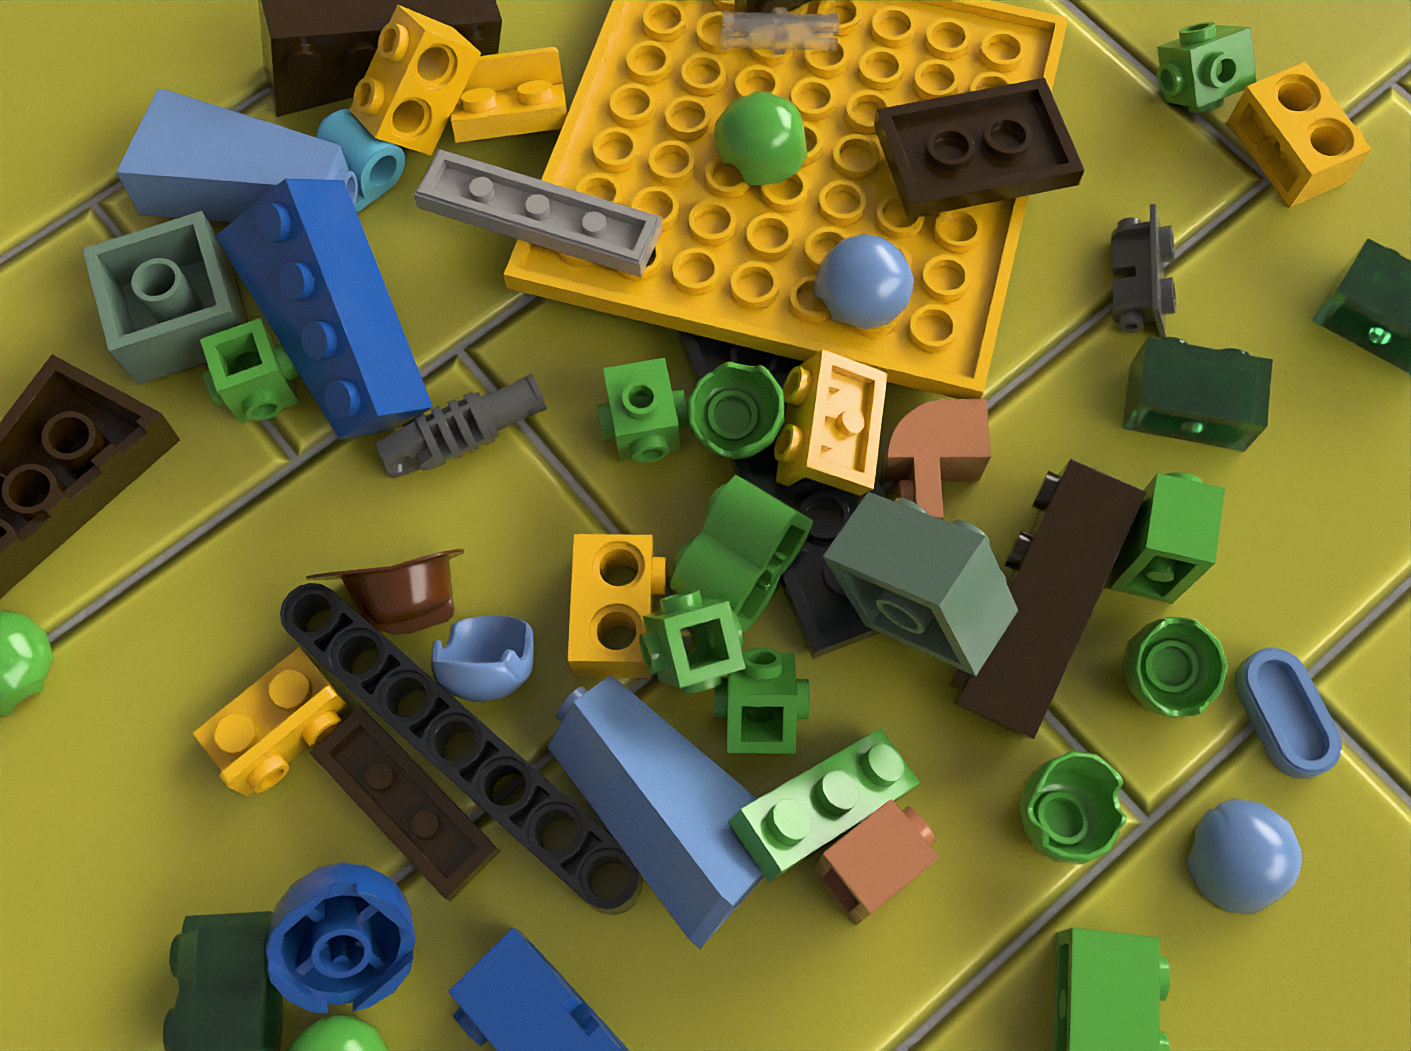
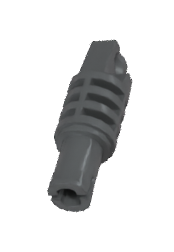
M529 374L515 381V383L483 396L479 392L475 394L472 392L463 395L465 399L458 402L454 399L447 402L448 406L440 409L438 406L431 409L432 413L424 416L422 413L403 424V428L377 441L375 446L388 474L394 479L420 469L427 471L446 464L445 460L452 457L455 460L461 457V453L467 450L472 452L479 449L478 446L483 443L488 445L495 442L494 438L499 436L497 431L506 428L508 425L547 410L545 400L533 375Z

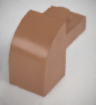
M935 400L916 407L903 417L892 434L881 473V481H898L896 499H908L922 507L929 515L943 520L941 481H980L991 458L987 400Z

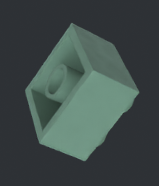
M203 211L82 249L108 351L138 385L206 363L200 339L248 322L230 260L217 240V234Z
M868 492L823 555L824 560L866 627L974 676L978 674L1018 612V608L1007 586L1006 576L999 568L987 535L967 521L957 519L950 523L931 516L918 504L905 498H897L894 502Z

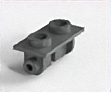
M1150 204L1149 222L1141 223L1137 218H1124L1117 223V228L1111 234L1114 275L1136 272V276L1113 279L1112 318L1119 324V329L1126 333L1138 332L1144 328L1145 323L1156 322L1160 338H1165L1166 314H1175L1177 311L1174 278H1164V262L1175 261L1174 236L1171 225L1161 227L1156 204Z

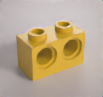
M397 4L390 22L380 33L378 48L365 77L358 82L355 88L354 101L349 111L375 138L431 156L481 52L453 27Z
M1306 61L1248 85L1227 121L1289 208L1346 184L1372 150L1365 141L1360 129L1350 121L1331 96L1328 87L1319 80Z
M574 534L568 663L574 677L607 678L610 675L614 678L652 677L642 658L639 636L640 634L647 633L643 616L653 613L654 595H666V557H655L652 535ZM616 566H629L637 571L634 580L624 586H613L604 581L607 572ZM623 626L635 632L634 641L624 649L611 650L601 644L604 634L613 627Z

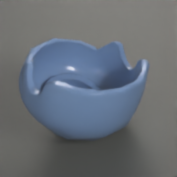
M860 234L840 241L823 258L817 270L813 290L816 298H822L834 321L844 322L866 330L890 324L906 309L913 292L914 279L907 260L902 252L891 242L880 236Z
M479 616L459 620L452 624L450 636L444 648L441 647L440 640H435L433 643L431 658L433 678L448 693L468 701L483 703L504 698L517 690L531 675L534 663L533 630L527 621L511 616Z
M1233 798L1219 803L1214 809H1209L1196 824L1194 842L1186 859L1188 873L1205 898L1227 912L1255 914L1283 898L1293 888L1301 870L1302 850L1286 818L1260 802Z

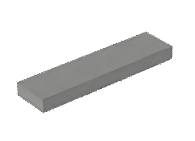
M438 149L414 193L417 208L638 277L642 276L662 232V217L441 149Z

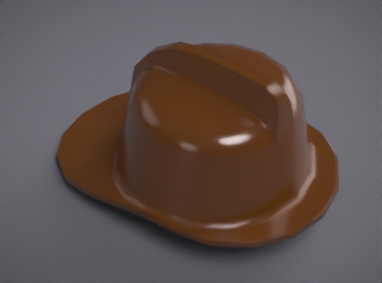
M453 549L389 567L314 574L306 576V580L342 579L361 616L374 628L393 635L409 634L448 622L454 616L455 606L452 595L449 560L463 554L464 550Z

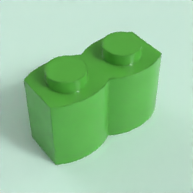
M735 475L727 484L718 487L711 495L706 506L707 518L702 532L695 539L686 542L676 554L673 562L674 573L669 587L677 593L700 590L702 599L729 601L731 609L739 620L742 631L747 632L769 603L780 576L790 566L802 548L812 527L813 520L755 484Z

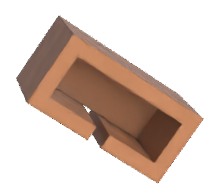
M891 798L821 855L813 870L853 922L858 925L940 857L930 846L936 841V838L924 819L910 806L901 811Z

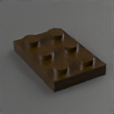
M1045 78L876 109L874 127L907 219L1078 186L1085 171Z

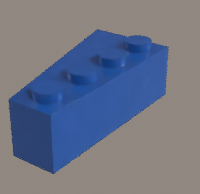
M285 178L216 235L217 240L339 440L396 430L414 417L433 408L344 180Z
M512 928L448 991L460 1006L452 1014L454 1019L479 1046H483L489 1041L497 1051H630L525 934L515 928Z

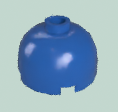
M336 863L318 867L294 882L281 897L272 915L266 939L267 969L271 983L287 1001L317 1013H328V1004L343 1005L352 1002L353 1011L362 1010L394 993L410 973L414 959L415 930L411 910L405 895L392 879L362 864Z

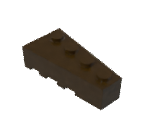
M258 0L263 65L276 117L353 98L355 88L358 82L365 77L378 48L380 33L390 22L397 4L453 27L481 52L480 56L498 54L502 18L496 0Z
M53 354L0 422V599L180 441L162 413Z
M1073 459L1067 462L1059 474L1048 470L1032 503V507L1040 510L1030 533L1020 530L1004 566L1013 569L1007 586L1018 608V612L976 676L961 669H955L949 686L960 691L954 704L1025 738H1035L1144 500L1146 491Z

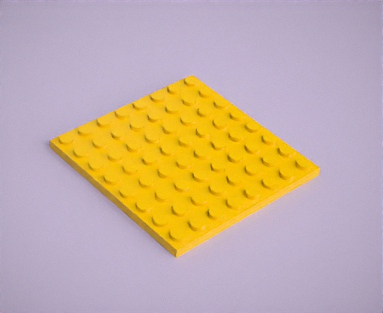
M613 0L541 180L662 217V232L641 277L517 239L503 274L506 288L804 362L824 349L887 373L886 382L955 399H981L986 385L1028 195L907 219L874 127L876 109L1040 78L1046 79L1052 93L1069 17L990 0H812L785 12L777 19L767 20L745 30L734 16L735 0ZM755 91L768 92L791 101L797 107L803 120L807 158L796 174L780 183L756 186L747 184L740 171L733 164L730 163L724 166L716 148L714 130L715 123L731 102ZM860 234L880 236L891 242L902 252L907 260L914 279L913 292L906 309L890 324L866 330L844 322L834 321L822 298H816L813 290L817 270L823 258L840 241Z

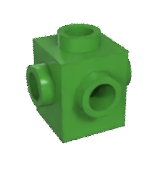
M1214 22L1198 23L1179 30V39L1157 46L1160 64L1157 71L1159 87L1164 94V100L1167 103L1189 106L1190 112H1205L1219 108L1225 103L1224 97L1243 91L1248 85L1257 82L1251 27L1215 25Z
M261 318L200 339L209 370L203 372L208 392L217 407L226 404L241 424L250 420L261 421L270 419L278 415L283 408L299 403L292 380L301 376L281 344L277 345Z
M665 357L603 368L609 403L598 404L597 409L603 441L616 439L619 460L633 459L639 463H650L665 458L669 452L679 451V428L689 426L688 409L683 389L676 391L671 389Z
M691 590L660 599L662 611L643 616L647 633L640 634L639 636L640 650L647 670L650 674L657 673L659 681L682 688L683 693H695L721 685L723 683L722 675L746 669L741 651L743 646L742 629L735 612L730 607L729 601L702 599L700 590ZM687 628L691 634V642L687 649L684 648L680 629Z
M763 647L742 652L746 669L729 673L728 678H722L723 683L714 687V718H727V753L796 754L797 719H809V679H797L795 653H779L774 649Z

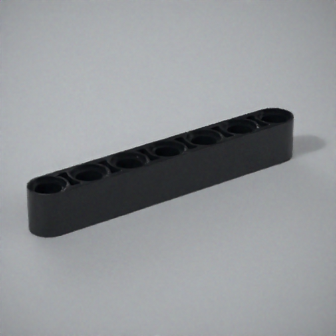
M308 583L298 586L287 595L282 602L280 617L281 623L288 634L588 905L602 914L617 915L628 911L636 904L642 893V875L611 835L330 588L322 584ZM326 609L332 611L326 626L318 631L307 632L308 621L314 614ZM370 649L378 650L377 661L370 670L361 674H352L353 661L360 653ZM415 690L426 692L425 704L418 713L409 717L398 716V705L403 696ZM461 732H471L475 735L474 748L468 756L458 761L446 760L445 747L451 737ZM511 774L524 777L526 783L525 790L518 801L508 806L494 804L493 789L501 778ZM558 818H567L574 821L577 828L576 837L568 848L559 852H552L543 848L541 839L547 824ZM610 862L625 866L629 872V881L623 893L611 899L600 898L594 894L592 878L599 867Z

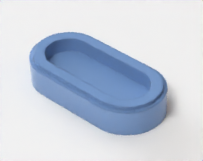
M1264 648L1245 659L1236 671V691L1273 764L1283 773L1300 779L1315 777L1334 767L1341 755V737L1302 662L1290 652L1279 648Z

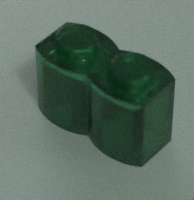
M272 911L185 916L181 934H177L173 938L169 954L170 970L172 975L178 978L179 993L175 1008H171L168 1011L164 1020L163 1044L166 1051H280L283 1029V997L270 981L266 954V939L273 915Z

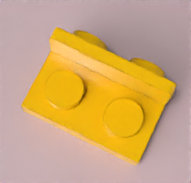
M546 47L480 56L451 114L455 143L562 129L568 113L558 49L556 47Z
M824 349L801 365L794 367L787 376L783 387L784 402L787 403L784 427L777 437L774 448L775 459L779 461L776 482L790 486L806 477L859 496L873 490L887 373Z
M299 646L192 734L222 771L219 777L225 785L248 797L253 792L260 793L277 784L287 774L289 770L288 763L308 746L314 748L343 722L342 718L352 711L353 708L309 655Z

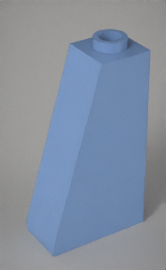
M157 89L116 171L139 215L180 218L203 211L209 221L233 222L285 178L344 180L354 205L358 194L356 175L353 171H349L340 145L169 90Z
M612 675L589 691L581 686L573 691L558 709L556 718L561 721V724L549 743L548 749L687 938L701 949L765 877L728 822L741 808L757 800V798Z

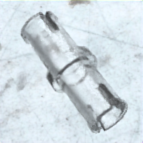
M773 7L772 13L722 11L721 14L723 29H720V41L722 50H728V48L771 49L772 55H785L786 49L828 50L835 52L838 39L833 38V34L839 33L837 13L789 14L786 7Z

